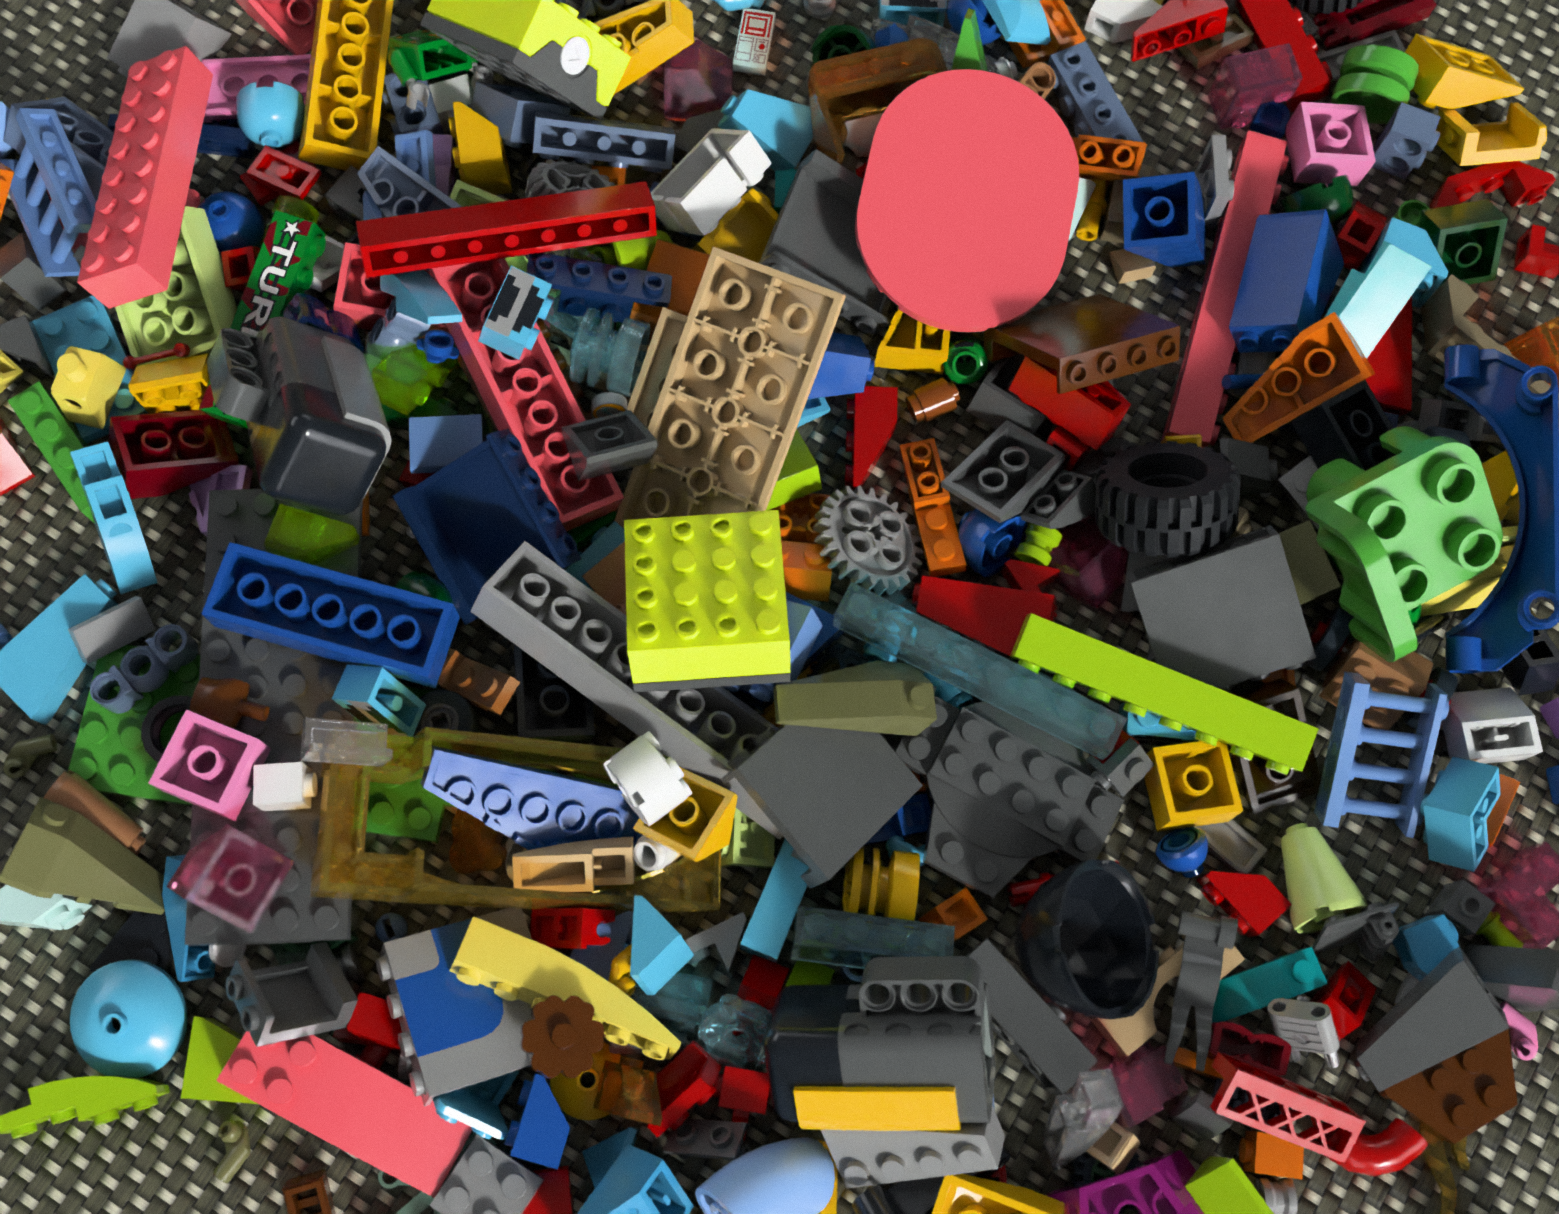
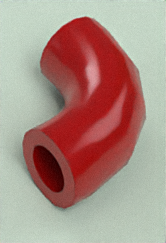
M1395 1118L1386 1129L1378 1134L1366 1135L1360 1133L1345 1163L1327 1158L1348 1172L1379 1176L1402 1170L1422 1154L1427 1148L1428 1143L1413 1127L1401 1119ZM1337 1128L1324 1134L1327 1145L1336 1148L1344 1129Z

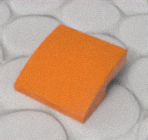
M1063 0L1040 1L1050 31L1051 41L1047 45L1007 41L1023 68L1032 66L1037 62H1045L1049 60L1051 54L1085 41L1084 34Z

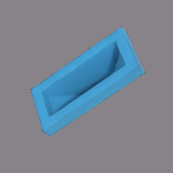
M633 1126L582 1151L594 1188L597 1187L628 1144L634 1146L640 1129Z

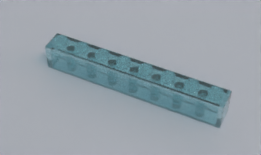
M853 582L850 583L834 613V627L908 664H912L914 667L1101 760H1104L1112 752L1127 721L1126 717Z

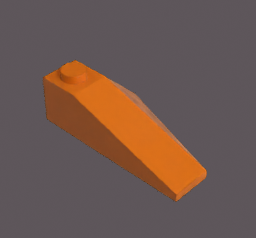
M1333 312L1302 330L1222 419L1234 439L1252 443L1369 378L1375 372L1357 341L1336 312Z

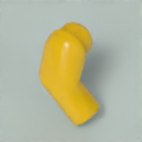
M632 943L613 958L608 979L610 983L618 987L629 997L632 996L636 989L635 981L630 978Z

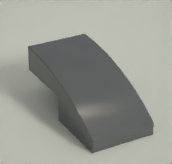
M1200 1090L1193 1097L1186 1095L1167 1115V1118L1203 1141L1218 1136L1233 1123L1232 1119L1217 1114L1210 1108L1214 1098L1203 1090Z

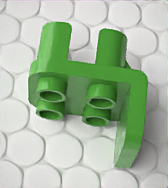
M1408 426L1393 428L1379 437L1382 447L1396 455L1367 471L1343 458L1332 460L1320 467L1308 483V503L1305 506L1308 517L1319 524L1316 538L1318 545L1328 552L1327 556L1333 569L1344 578L1339 602L1341 608L1354 616L1349 622L1352 636L1390 663L1410 654L1418 647L1417 636L1408 611L1486 570L1497 559L1503 540L1501 523L1478 454L1468 445L1446 436L1431 437Z

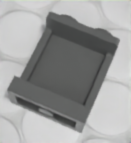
M327 942L311 944L305 961L251 971L245 958L236 959L225 985L227 996L231 1001L235 1002L241 1015L242 1026L245 1031L250 1033L256 1047L346 1028L358 1002Z

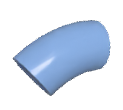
M808 1137L787 1139L761 1146L734 1159L703 1182L696 1189L695 1195L704 1214H818L827 1206L833 1194L835 1183L834 1166L827 1149L819 1141Z

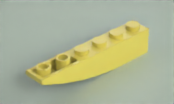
M473 916L450 968V972L457 974L456 977L461 982L472 986L482 984L494 989V993L500 998L509 1001L519 999L532 1004L531 1008L552 995L560 997L563 1002L570 996L575 995L580 997L583 1002L590 1003L594 1007L592 1020H597L603 1024L604 1034H606L605 1038L610 1042L623 1046L631 1044L641 1048L644 1055L655 1060H664L665 1058L670 1060L679 1050L681 1045L679 1039L650 1012L600 975L546 945Z

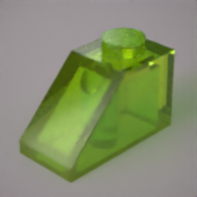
M280 504L263 546L269 553L316 565L357 545L360 536L351 524Z

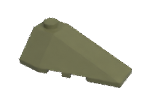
M873 661L777 684L773 687L776 724L917 736L937 719L933 683L912 664Z
M42 797L39 798L0 873L1 883L37 897L51 899L53 894L74 896L77 903L89 904L91 899L111 902L118 909L162 915L165 911L162 898L164 876L80 813Z

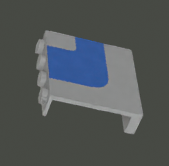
M521 905L477 917L532 940ZM472 918L384 942L380 957L376 958L380 980H387L391 995H387L390 1015L392 1019L398 1018L402 1033L398 1034L401 1053L404 1058L410 1057L414 1072L409 1073L411 1088L415 1097L421 1095L424 1107L430 1105L436 1096L530 1067L532 1054H527L521 1050L520 1041L522 1038L521 1026L526 1021L533 1020L531 1013L532 1004L519 999L515 1001L505 1000L494 993V989L482 984L478 986L465 984L457 979V974L450 972V968Z

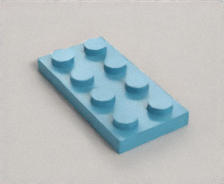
M93 295L32 321L55 376L58 372L57 360L65 354L69 346L104 354L123 365V359L128 356L108 308ZM126 368L103 430L75 423L81 438L86 443L109 434L110 417L149 414L129 392L128 384L135 371L134 369L129 370Z

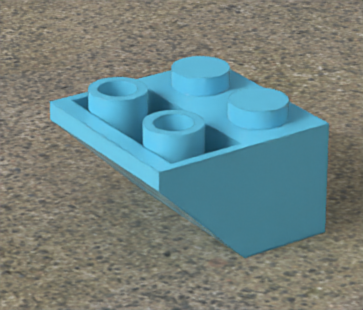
M1392 217L1364 259L1360 272L1366 273L1383 241L1432 266L1412 294V306L1420 309L1446 279L1448 270L1425 229Z

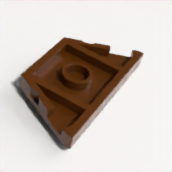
M1507 1029L1382 1090L1379 1094L1407 1111L1406 1114L1419 1123H1424L1430 1127L1433 1133L1447 1143L1456 1144L1518 1105L1509 1030Z

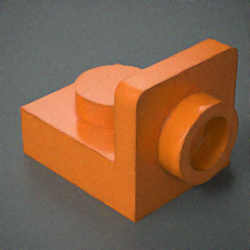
M966 887L919 919V923L927 939L934 944L938 951H942L988 920V918Z

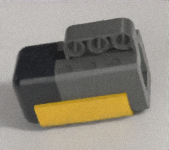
M965 956L879 957L870 960L866 964L861 984L791 985L783 988L777 995L765 1030L763 1050L772 1105L776 1114L782 1119L798 1122L801 1129L864 1131L961 1130V1123H990L995 1083V1049L988 985L983 983L981 967L974 959Z

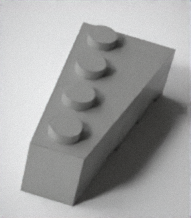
M993 1105L990 1123H961V1130H821L846 1189L998 1169L1005 1139Z

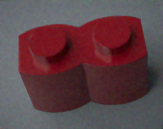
M1215 1022L1211 1025V1038L1207 1057L1215 1059L1217 1053L1220 1052L1277 1076H1282L1287 1073L1292 1046L1275 1035L1252 1034L1248 1029L1236 1023Z

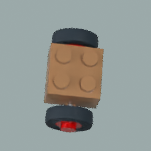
M1335 608L1323 622L1319 621L1310 633L1316 658L1307 661L1306 664L1321 671L1335 656L1340 655L1328 670L1319 693L1321 698L1336 707L1344 672L1360 673L1371 684L1372 691L1421 698L1425 696L1427 683H1433L1448 695L1447 698L1450 705L1451 697L1458 681L1454 674L1440 667L1431 672L1433 662L1414 651L1390 663L1356 638L1352 643L1347 642L1348 635L1350 634L1349 622L1354 616L1343 608ZM1370 706L1369 709H1365L1362 722L1371 728L1389 730L1403 715V722L1417 730L1420 713Z

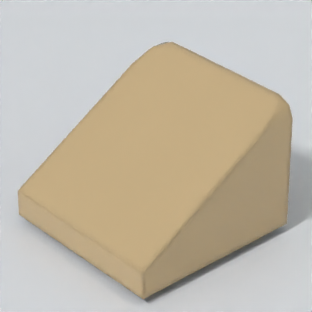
M1125 249L1109 253L1118 284L1150 278L1156 268L1153 260L1131 253Z
M1101 1113L1081 1143L1080 1148L1112 1172L1118 1174L1124 1171L1138 1149L1140 1141L1133 1133Z

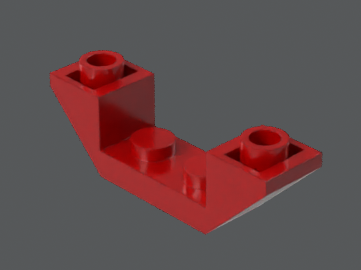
M1520 161L1489 163L1447 177L1434 194L1429 208L1461 204L1475 193L1481 191L1490 193L1500 187L1511 207L1523 203L1533 205L1546 197V191L1556 179L1553 174Z

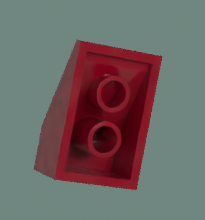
M201 410L110 417L108 442L120 475L123 476L130 499L163 496L206 479L231 465L239 464L226 422L213 418Z

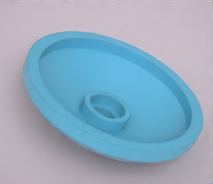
M121 960L110 963L93 972L82 983L73 999L70 1011V1031L74 1045L84 1061L103 1075L132 1078L147 1076L165 1066L179 1050L187 1029L188 1015L186 1002L175 980L160 967L141 960ZM114 1018H117L121 1023L119 1031L112 1025Z

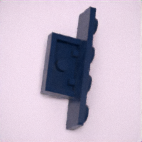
M535 253L528 256L527 273L552 284V289L560 290L557 312L568 313L573 316L604 319L609 322L628 323L633 302L669 307L672 276L669 274L546 253Z

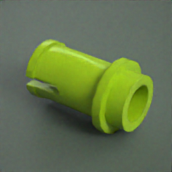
M1490 911L1476 934H1482L1493 946L1522 948L1524 943L1499 920L1501 915L1498 912L1493 913Z

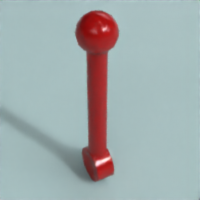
M177 343L173 349L136 358L126 356L123 359V365L125 368L132 370L136 368L137 364L175 355L177 357H187L190 354V347L186 343Z

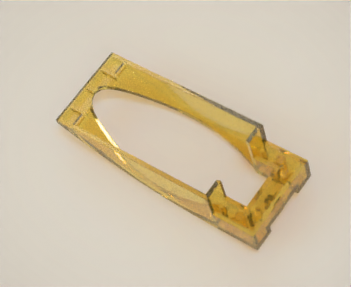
M424 727L414 737L333 729L324 738L321 766L323 787L317 854L313 856L310 897L498 908H588L633 911L634 896L642 895L658 912L720 911L721 849L698 862L684 856L661 870L635 877L634 884L604 885L594 887V891L561 892L463 885L423 872L425 851L419 848L406 855L364 852L370 782L402 785L421 779L424 770L431 765L432 746L531 768L580 774L612 782V780L605 771L603 763L623 748Z

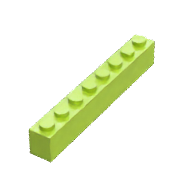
M1032 613L1026 615L1010 657L1019 660L1017 667L1036 675H1038L1040 669L1054 674L1052 681L1071 689L1074 688L1075 683L1089 688L1088 696L1105 703H1109L1110 699L1114 698L1125 703L1123 710L1143 718L1146 712L1160 717L1158 724L1180 732L1183 726L1195 731L1194 738L1212 746H1216L1218 741L1231 746L1229 751L1231 754L1250 761L1253 755L1267 760L1266 768L1284 775L1288 774L1289 769L1303 771L1319 730L1294 718Z

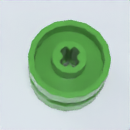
M1371 44L1351 48L1344 55L1340 68V78L1335 83L1331 102L1332 104L1365 106L1368 123L1387 124L1401 102L1409 104L1410 91L1414 88L1419 65L1410 55L1388 46Z

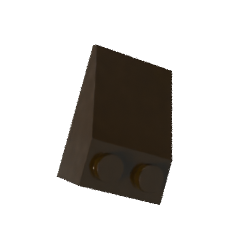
M1282 678L1233 693L1236 696L1307 724L1299 688ZM1227 744V748H1228V752H1229L1230 749H1231V746ZM1313 745L1303 771L1289 769L1287 775L1266 768L1267 760L1253 755L1250 761L1229 752L1234 770L1250 811L1253 814L1318 793L1321 779Z

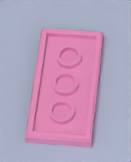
M311 54L202 59L201 62L213 74L203 123H213L212 120L222 122L221 120L237 119L236 96L241 88L256 82V88L264 86L273 87V81L292 86L302 94L303 103L305 104Z

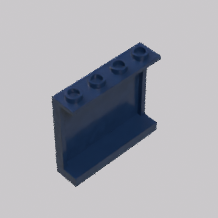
M509 428L486 435L487 440L417 485L405 488L393 495L395 502L440 582L444 583L450 592L453 604L465 625L480 619L470 611L482 586L525 541L562 569H566L582 560L577 551L575 540L566 532L559 519V512L556 506L547 498L540 485L541 482L537 472L528 464L522 453V446L519 440L511 433Z

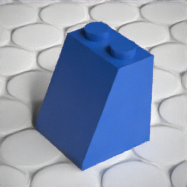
M1195 171L1124 179V249L1171 268L1206 264L1205 197Z

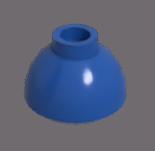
M1181 828L1165 835L1159 841L1155 853L1160 862L1167 868L1175 872H1181L1185 878H1192L1204 870L1202 863L1207 856L1208 841L1205 832L1199 828Z

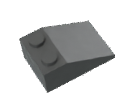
M1018 354L998 360L980 385L966 411L995 430L1008 420L1030 434L1035 435L1046 415L1033 406L1023 403L1017 395L1008 390L1025 356Z
M1006 420L941 482V487L995 521L1002 523L1022 513L1063 470L1066 454Z

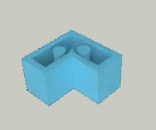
M1452 757L1445 770L1438 772L1433 790L1430 794L1424 795L1420 806V814L1425 817L1423 841L1428 846L1429 860L1475 872L1489 847L1487 818L1501 795L1499 767Z

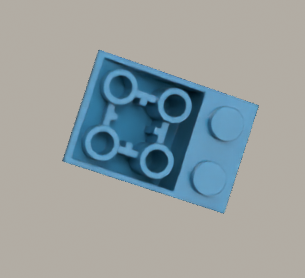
M628 1144L577 1214H689L694 1205L662 1158Z

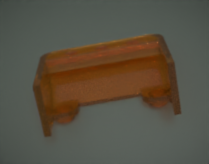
M918 38L815 63L809 72L808 92L813 138L818 151L842 165L845 156L842 146L848 134L845 122L884 113L897 95L910 85L930 75L948 71L938 45L930 39Z

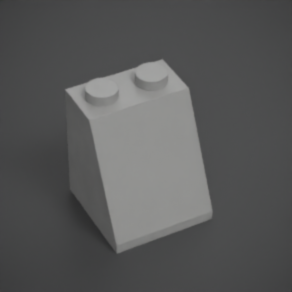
M134 0L107 58L119 65L117 70L119 73L128 77V70L134 63L149 60L159 56L164 51H172L183 46H187L200 61L202 59H213L229 40L232 33L177 0Z

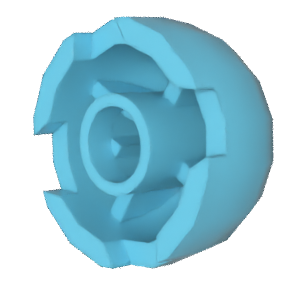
M274 81L273 87L264 86L256 88V82L241 88L236 96V116L239 127L249 140L260 146L265 147L266 145L276 149L296 142L301 135L305 104L303 103V96L292 86Z

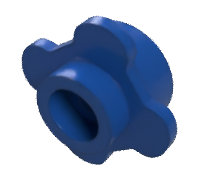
M430 330L425 334V338H420L416 342L417 349L422 350L426 354L427 361L437 364L446 361L448 358L457 359L459 357V350L453 347L454 338L446 331Z

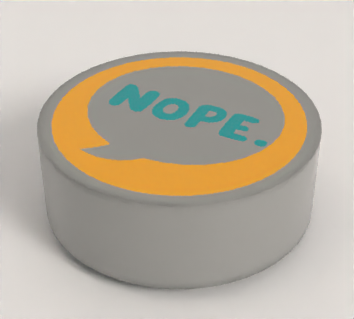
M604 392L596 395L591 400V414L594 419L628 411L627 399L619 393Z

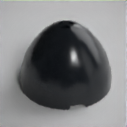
M1090 859L1081 861L1065 868L1042 883L1024 906L1014 935L1016 958L1029 981L1043 995L1062 1008L1084 1016L1102 1019L1130 1017L1144 1006L1152 994L1156 981L1159 951L1152 949L1150 926L1155 924V919L1140 885L1125 868L1112 860Z

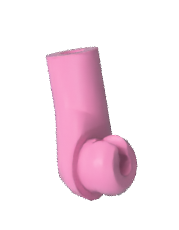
M1506 1001L1502 1002L1500 1007L1504 1011L1509 1025L1512 1051L1521 1060L1533 1059L1538 1051L1536 1026Z

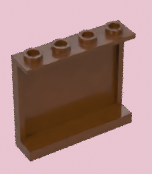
M1101 294L1031 311L1010 324L988 328L984 331V350L988 360L996 361L1022 354L1057 371L1058 394L1179 360L1180 325Z

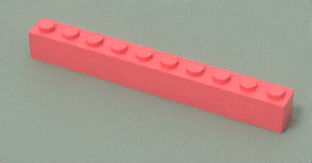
M1248 130L1238 148L1231 179L1234 181V196L1231 201L1227 202L1224 217L1219 220L1161 441L1165 436L1201 434V447L1204 448L1208 447V445L1214 446L1220 431V425L1215 424L1217 414L1223 413L1228 399V394L1223 393L1222 379L1225 375H1234L1236 363H1232L1231 360L1233 352H1238L1229 329V324L1256 220L1259 215L1273 214L1269 212L1271 204H1276L1282 185L1277 184L1278 176L1284 174L1289 160V156L1284 155L1287 145L1285 140Z

